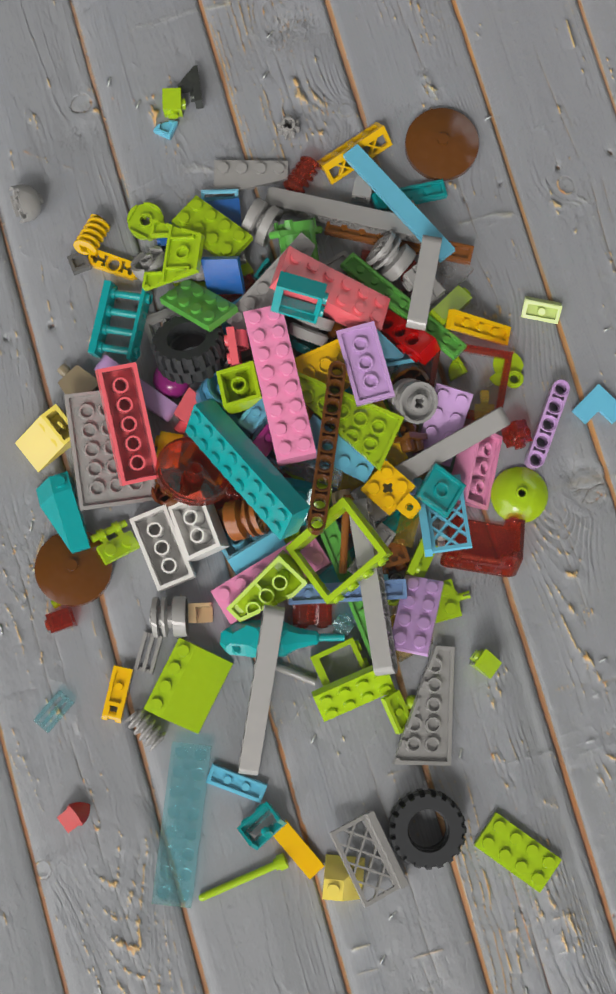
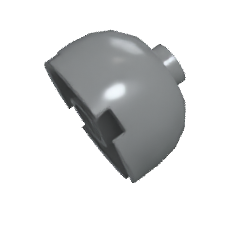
M19 184L10 186L9 191H13L10 201L16 217L20 215L22 219L19 222L26 223L36 219L41 212V204H43L42 195L37 193L30 185Z
M150 247L149 252L145 254L142 251L132 260L130 264L132 268L130 269L138 280L143 282L144 272L163 270L165 253L161 247Z

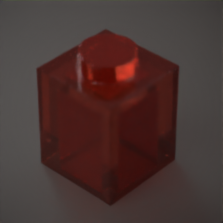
M71 607L45 615V626L51 633L56 634L77 626Z

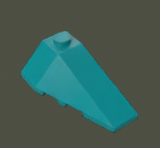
M68 471L48 477L36 489L41 509L72 554L91 548L82 511L79 509L78 495L73 478Z

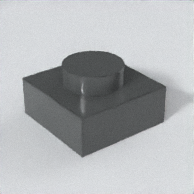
M77 252L67 256L74 276L92 269L87 255Z

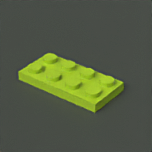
M197 195L171 220L172 225L175 227L202 233L205 237L203 248L214 256H239L253 241L251 234Z
M373 665L318 688L311 693L325 722L394 691L395 687L390 675L376 676Z
M497 812L493 814L473 844L539 893L562 861L561 858Z

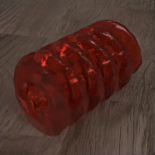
M308 156L300 157V162H297L295 165L296 168L291 170L292 174L287 176L288 180L283 182L286 190L304 194L303 186L307 188L310 186L307 180L311 182L314 180L311 174L314 176L318 175L315 168L318 170L322 169V166L316 160Z

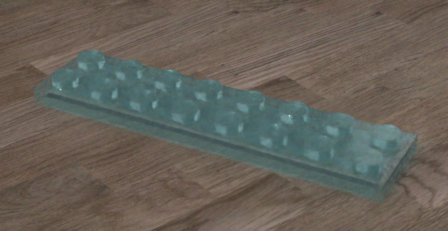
M172 742L151 904L192 908L212 746Z

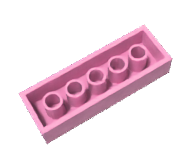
M316 538L300 551L316 573L331 564ZM291 542L211 591L231 625L238 622V620L226 608L282 550L289 554L285 547Z

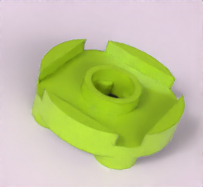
M144 202V204H137L130 209L127 215V223L133 236L140 240L153 241L155 238L150 235L152 220L156 219L165 223V218L157 205ZM147 217L150 218V224L143 225L141 220H146Z

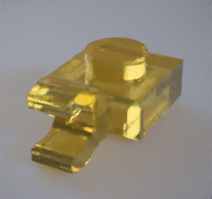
M489 390L480 391V404H474V421L494 410V404H489Z

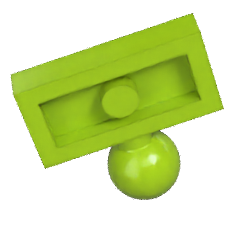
M394 690L381 698L396 734L403 733L410 714L408 710H411L416 695H409L404 701L400 690Z

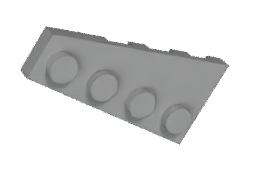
M214 160V189L238 188V191L252 190L255 187L270 186L288 181V161ZM213 194L214 197H218V196H220V195H224V194Z

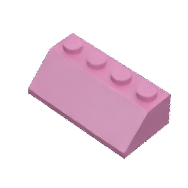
M496 433L456 455L452 475L460 474L461 482L467 485L463 491L465 506L488 510L491 488L495 478L503 439L502 436Z

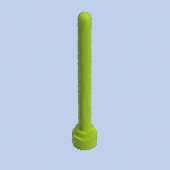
M285 854L276 855L273 862L199 894V900L205 901L275 869L277 871L288 869L289 864Z

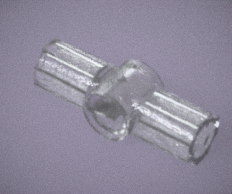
M316 460L283 465L282 469L285 473L302 477L305 481L312 483L314 474L310 472L309 468L315 470ZM319 465L321 469H329L328 466ZM333 468L332 487L339 488L343 478L342 470Z

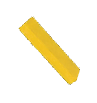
M285 819L284 821L287 824L273 837L305 875L311 879L325 865Z

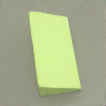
M525 296L521 317L558 324L562 303Z

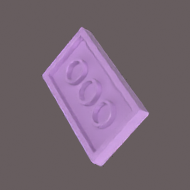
M371 321L336 331L356 406L359 407L395 397L375 322Z
M436 382L434 389L438 396L437 409L431 419L423 423L420 432L427 433L428 439L423 441L425 449L463 428L474 395L473 393ZM453 457L441 464L450 467Z
M405 575L407 599L399 600L392 630L395 650L428 657L444 581Z

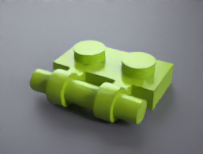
M125 520L115 521L111 523V526L105 529L101 528L90 536L93 543L100 540L101 545L97 546L96 550L105 565L140 548L131 530L123 533L122 529L128 526ZM115 533L117 537L108 541L106 536Z

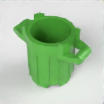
M315 218L293 222V219L286 220L284 224L280 225L273 223L275 231H271L269 237L270 239L278 238L281 254L302 232L316 245L311 257L319 261L315 234L322 233L323 229L321 226H316Z

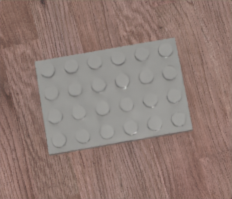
M100 391L64 394L80 511L154 501L151 489L152 487L155 488V479L120 486Z

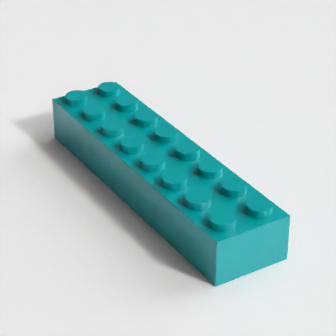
M213 398L195 404L185 430L187 435L280 540L299 532L311 506Z

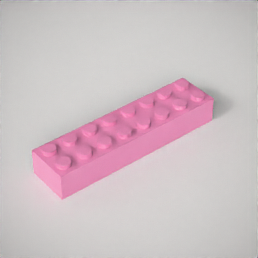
M271 306L245 311L243 315L276 461L279 467L317 457L285 317L282 314L270 311Z

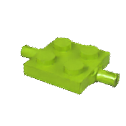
M452 579L444 580L436 623L462 617L460 601L471 598L469 590L457 593Z

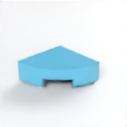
M169 120V122L158 124L153 131L155 134L171 140L179 124L177 121Z

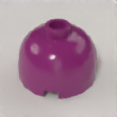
M158 367L153 374L155 389L168 399L181 397L191 385L187 383L178 384L176 381L168 380L163 377Z

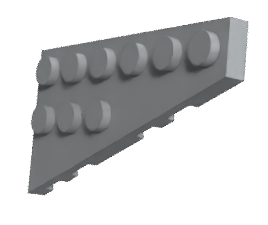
M301 232L289 246L311 257L316 245ZM280 256L235 304L239 312L226 320L231 326H234L235 330L244 329L247 331L243 312L272 306L275 290L269 287Z
M433 647L392 764L451 766L455 647Z

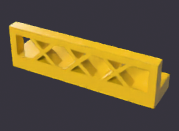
M375 122L316 161L318 167L325 172L330 184L333 185L354 171L351 166H345L346 160L343 158V154L356 144L361 148L369 146L368 155L371 159L393 145L384 125ZM383 135L386 143L380 147L375 146L377 138ZM335 166L340 167L338 174L332 177L329 170Z

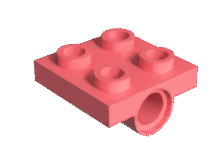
M234 326L226 327L227 334L224 335V342L229 352L226 353L228 364L230 367L243 364L241 352L249 349L247 331L244 329L235 330Z

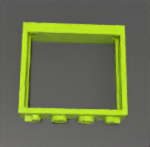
M342 497L328 510L325 529L347 511L378 553L332 593L300 552L318 535L311 534L307 528L285 547L326 604H337L339 601L344 600V595L348 591L352 592L357 589L362 579L366 580L375 573L373 570L378 566L382 567L389 560L388 557L393 554L348 497ZM316 520L312 526L320 528L322 523Z

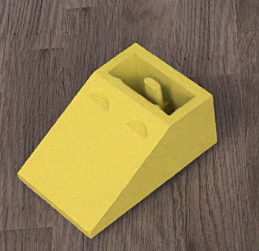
M57 404L43 413L15 442L38 472L71 448L67 416Z

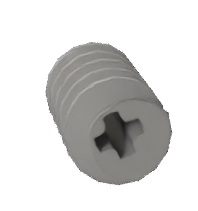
M144 708L138 709L124 723L131 722L128 726L129 729L136 727L133 734L141 733L139 741L146 739L144 746L151 745L150 752L164 740L166 731L159 733L161 726L154 728L156 720L148 721L151 714L144 716Z

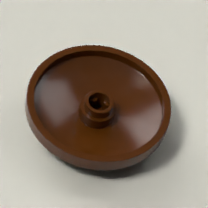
M435 108L420 114L409 126L405 138V153L410 165L420 175L431 180L443 179V181H449L462 176L473 165L479 149L478 134L472 122L462 113L448 108Z
M87 532L91 546L89 549L72 554L60 535L55 534L43 544L37 554L34 567L37 584L41 591L57 604L69 607L89 604L99 598L110 584L113 574V562L108 565L104 564L96 550L97 546L101 545V542L98 540L93 543L90 539V536L93 534Z

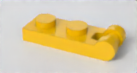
M113 666L102 712L103 720L113 719L117 723L122 722L134 669ZM111 706L118 707L117 712L111 711Z

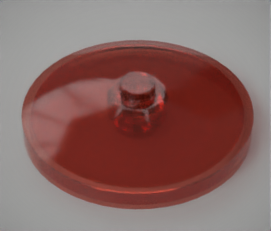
M182 437L169 442L163 447L157 457L155 466L157 481L167 495L180 503L191 506L210 505L221 500L231 488L232 484L211 463L210 459L190 437Z

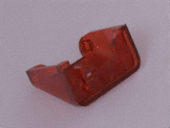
M451 511L446 519L448 520L454 512ZM456 515L451 523L460 527L464 519ZM510 517L501 525L468 519L472 548L441 552L440 564L444 567L501 577H513L517 574L523 560L525 520ZM448 525L444 534L451 538L457 530ZM459 533L454 541L458 544L467 543V538ZM445 538L443 540L442 546H445L448 542Z

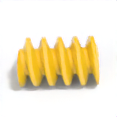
M91 214L77 240L73 243L76 251L83 255L96 254L97 249L101 246L100 243L104 241L107 232L110 231L109 224L101 216Z

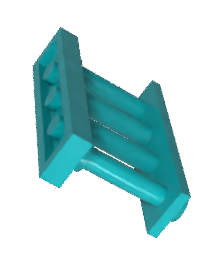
M104 280L88 353L95 358H102L104 352L127 355L126 359L131 363L137 362L141 354L140 345L149 306L153 302V292L151 290L145 291L143 288L141 293L118 290V287L112 281ZM115 299L138 300L137 311L114 308ZM114 315L134 318L135 322L133 329L110 326V319ZM110 333L129 336L131 339L129 347L106 344V337Z

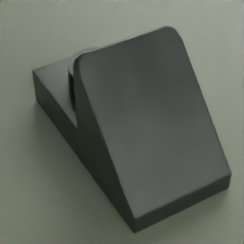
M195 65L180 81L178 88H181L182 93H190L191 103L195 102L196 109L203 108L198 66Z

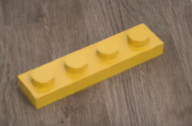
M449 309L446 329L502 346H508L510 326L456 309Z

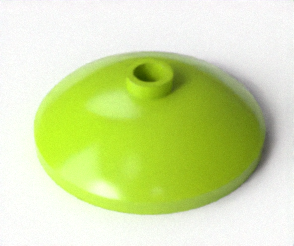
M512 467L504 470L496 477L491 488L490 498L494 510L500 517L511 523L523 524L533 521L542 514L547 505L548 490L542 477L532 469ZM519 490L524 491V497L519 496Z

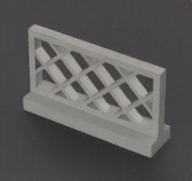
M368 810L362 813L361 816L329 832L365 908L394 891L409 885L374 811ZM360 821L365 826L363 835L354 832L356 823ZM342 831L349 833L346 845L339 843L336 834ZM352 835L362 838L359 849L349 846ZM366 839L372 841L374 845L372 854L362 851ZM348 848L358 852L355 863L349 862L346 858ZM361 853L371 856L368 868L358 865ZM374 858L381 860L383 864L381 872L371 869ZM357 867L367 870L363 882L358 881L355 877ZM370 872L379 874L376 886L367 884ZM383 876L389 878L393 885L387 890L380 888ZM366 886L375 889L373 898L368 901L364 896Z

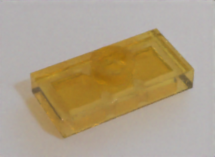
M407 507L408 511L413 509L412 507ZM419 512L413 519H409L401 513L393 540L394 543L412 548L420 520Z

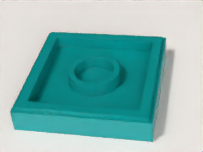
M434 463L414 496L442 517L448 518L467 485L440 465Z

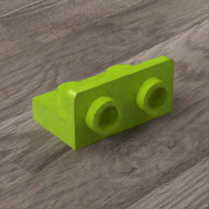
M422 538L419 540L405 574L424 578L435 553L431 557H425Z

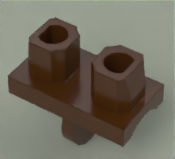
M404 422L400 428L402 437H396L394 443L400 444L402 453L411 451L412 453H419L425 449L423 441L428 439L427 433H417L414 423Z

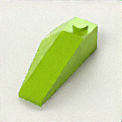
M282 550L226 609L239 622H242L263 611L264 605L275 606L286 599L294 597L308 581L294 559Z

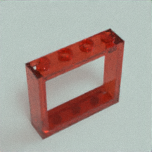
M467 344L466 349L462 353L504 360L495 409L501 406L503 408L513 352ZM440 351L433 357L428 384H430L433 388L436 379ZM469 409L466 419L476 420L477 417L481 418L488 413Z

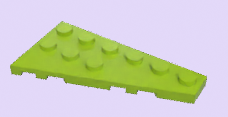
M298 372L305 405L322 419L326 383ZM337 388L330 389V392L334 394L340 392ZM343 392L338 435L376 469L381 471L404 421V417L372 403L357 407L354 395ZM330 406L327 410L329 412H336L337 408Z

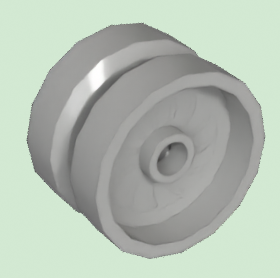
M257 198L246 213L241 228L253 237L255 236V243L266 247L271 241L269 233L275 231L273 223H278L279 225L283 210L274 205L268 208L267 201Z
M323 315L322 317L318 316L316 324L300 319L296 320L301 321L302 324L296 322L289 323L287 328L289 334L323 346L327 344L329 337L325 333L320 332L319 329L331 331L335 321Z
M403 378L393 385L395 397L388 398V406L391 412L403 416L405 421L414 424L424 423L431 419L437 409L438 396L430 384L413 378Z

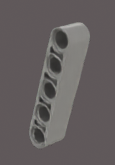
M423 235L406 323L407 328L423 331L426 329L442 238L428 235Z

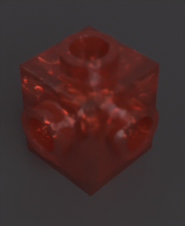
M526 419L512 421L510 425L501 429L506 448L522 449L526 447V443L532 441L531 431Z

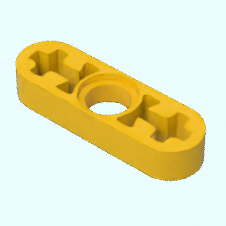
M97 250L96 254L88 255L89 263L93 268L131 281L138 279L133 273L129 275V272L123 269V264H125V268L131 270L130 264L132 261L101 250ZM99 255L101 260L106 261L105 267L102 261L97 260V262L95 263L93 257L97 258V256ZM112 261L119 262V267L115 270L109 268Z

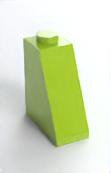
M458 285L429 314L446 327L449 309L463 311L472 299L471 293L465 287L461 288Z

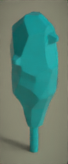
M262 620L235 622L221 632L220 646L229 655L256 658ZM283 621L278 657H285L295 650L317 645L319 641H345V633H319L315 630L294 627Z

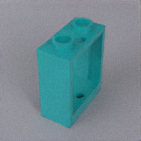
M281 271L270 311L316 324L318 316H323L324 305H326L329 293L325 292L327 284ZM284 290L318 299L317 304L283 296Z

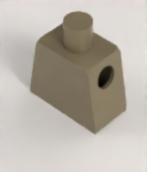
M62 364L58 368L57 372L63 377L59 380L58 384L65 394L99 391L97 379L79 365L70 369L66 364Z

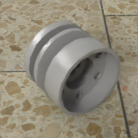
M389 231L380 238L366 258V263L369 265L373 264V269L375 270L383 266L380 273L389 282L398 279L409 267L416 255V251L408 244L399 247L401 238H395L396 235L393 231Z
M174 596L172 605H169L167 597L162 598L161 605L159 597L152 598L150 626L154 638L160 637L161 629L163 637H168L169 628H172L174 637H188L187 596Z

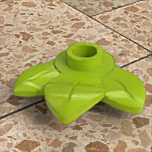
M516 353L512 354L509 361L494 358L493 369L495 374L489 378L490 381L498 387L508 386L513 389L520 387L524 380L521 373L524 366L523 361ZM512 376H515L517 378V382H512L510 378Z

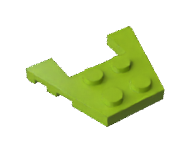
M153 219L150 235L153 238H167L163 270L144 272L142 288L145 291L199 273L205 239L202 233L178 228L172 224H165Z

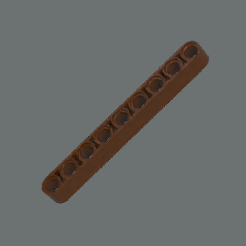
M339 360L333 361L328 369L310 502L311 507L307 524L309 532L313 535L322 534L327 521L346 377V365ZM338 369L342 374L335 375L332 371ZM337 388L340 392L334 394L330 392V389ZM334 406L337 408V411L329 412L327 408ZM326 425H332L335 429L333 431H327L324 427ZM330 444L332 449L324 450L322 445ZM325 462L328 463L330 467L329 469L324 470L321 469L319 465ZM318 482H325L327 487L320 489L316 484ZM322 501L325 506L318 509L314 506V503ZM318 520L322 523V526L314 528L311 523Z

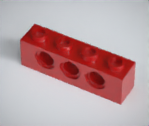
M387 309L380 332L399 351L409 355L414 362L426 365L440 351L436 338L423 330L407 328V320Z

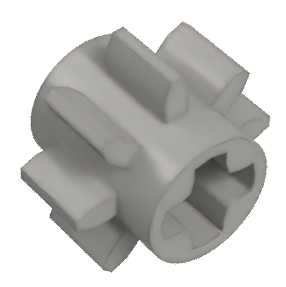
M292 115L286 118L282 116V122H277V128H279L278 135H283L285 140L291 137L295 139V132H300V128L297 127L299 121H294Z

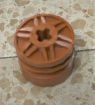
M244 498L243 500L228 501L223 505L224 526L227 534L233 541L247 539L250 535L256 537L268 534V525L247 504Z

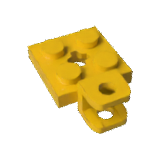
M387 460L384 462L381 471L377 470L360 489L389 516L397 509L405 517L413 519L421 510L419 502L410 495L416 486ZM391 483L393 491L391 493H384L385 488L383 486ZM409 505H413V509L411 511L407 510V507Z

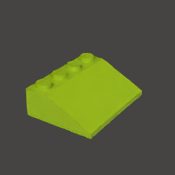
M179 637L144 710L199 734L233 663Z

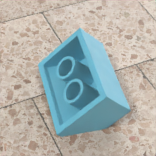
M270 528L268 534L256 537L250 535L249 538L239 541H233L226 532L225 535L230 547L223 549L222 552L236 575L286 544Z

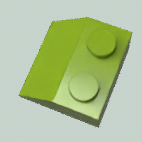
M254 361L216 371L223 407L230 415L248 410L262 399Z

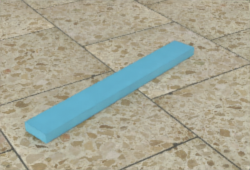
M358 144L343 154L346 162L421 242L423 235L442 238L438 259L440 263L455 252L453 245Z

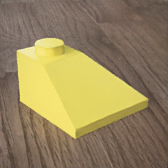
M326 854L322 899L334 901L358 900L360 898L340 855ZM346 856L349 862L355 863L356 857ZM360 857L358 865L365 867V858ZM357 867L355 873L358 881L363 882L364 869Z

